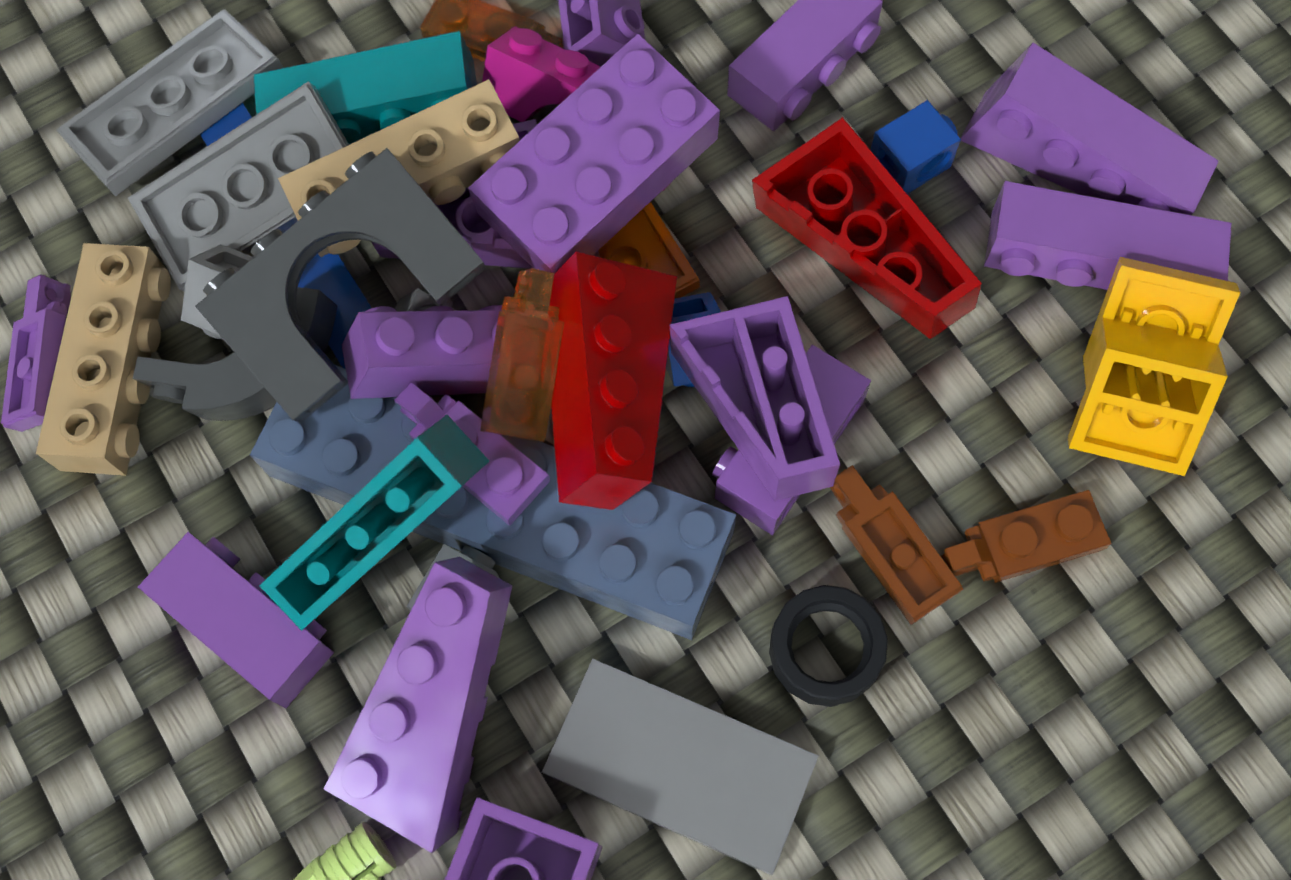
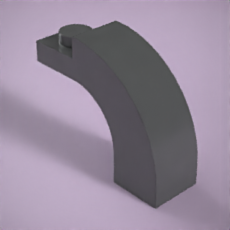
M298 287L297 310L302 325L309 336L325 353L333 331L338 305L320 290ZM235 352L226 358L208 364H188L137 357L133 379L153 388L152 397L168 402L180 403L183 410L205 420L229 421L248 418L273 408L277 402Z

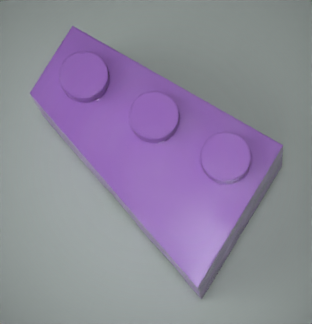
M788 296L670 324L672 355L774 501L833 487L840 462Z

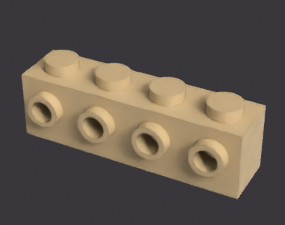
M488 79L278 178L299 221L301 216L298 214V211L303 204L323 190L331 194L348 180L345 172L357 159L371 151L377 156L388 148L433 203L444 205L459 198L464 193L465 188L472 185L517 144L520 139ZM361 240L338 242L323 249L318 254L322 257L328 253L334 255L345 253L356 247Z
M83 244L36 450L38 456L59 471L126 476L129 460L138 451L140 437L137 421L141 404H145L148 400L150 387L134 380L133 374L137 357L151 358V353L155 352L159 347L161 330L158 319L162 301L168 299L171 290L169 271L150 247Z

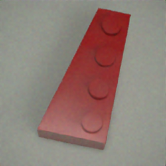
M843 117L752 179L755 206L759 211L929 339H932L976 308L982 283Z
M575 252L542 286L559 503L614 510L652 482L677 276Z

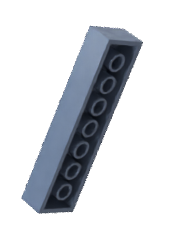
M336 366L347 379L346 369ZM346 385L304 421H293L276 402L250 456L269 477L345 505L413 441L409 433L416 424L400 411L401 406L395 402L397 397L351 399L349 385ZM484 421L549 474L550 482L511 525L505 523L464 487H461L412 532L462 551L465 545L470 546L495 561L496 565L692 640L733 537L736 514L653 483L648 484L614 510L559 503L555 447Z

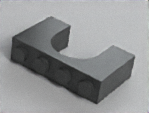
M388 148L377 156L371 151L357 159L345 172L348 178L345 183L331 194L323 190L311 197L299 209L298 214L301 216L299 221L284 233L280 229H276L260 239L251 249L254 258L237 272L233 268H229L215 276L203 289L207 296L195 305L198 311L293 421L306 420L348 385V380L306 332L297 310V288L300 277L308 263L319 252L330 245L347 240H364L384 246L402 260L440 306L445 304L486 269L482 259Z

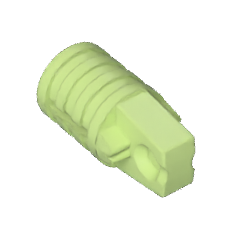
M363 821L355 827L354 831L343 836L336 845L333 844L326 849L323 855L317 856L293 880H381L382 876L389 874L396 868V862L376 831Z

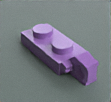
M40 274L28 280L23 318L13 323L1 424H4L3 427L20 432L43 424L66 315L71 301L70 285L48 278L45 275Z
M410 383L395 399V402L401 406L400 411L416 424L409 433L413 440L444 416L448 415L489 459V462L462 487L508 525H511L550 482L549 474L460 401L456 403L448 395H445L436 404L431 397L413 383Z

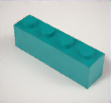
M460 31L254 74L256 115L309 81L317 88L349 145L477 85L474 59Z
M448 415L444 416L413 440L259 586L302 631L489 462V459Z

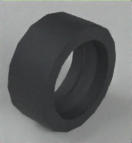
M822 585L803 590L785 603L771 631L769 655L775 675L789 693L808 704L833 707L854 701L873 685L886 663L888 637L882 617L866 598L848 588ZM821 611L839 613L850 619L860 631L864 644L862 660L857 669L845 679L833 682L816 680L804 673L795 661L792 651L793 633L798 624L810 614Z

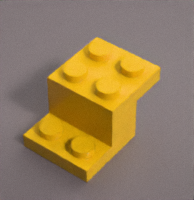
M1119 257L1083 355L1086 390L1068 435L1069 448L1185 476L1228 377L1219 342L1240 295L1238 284Z

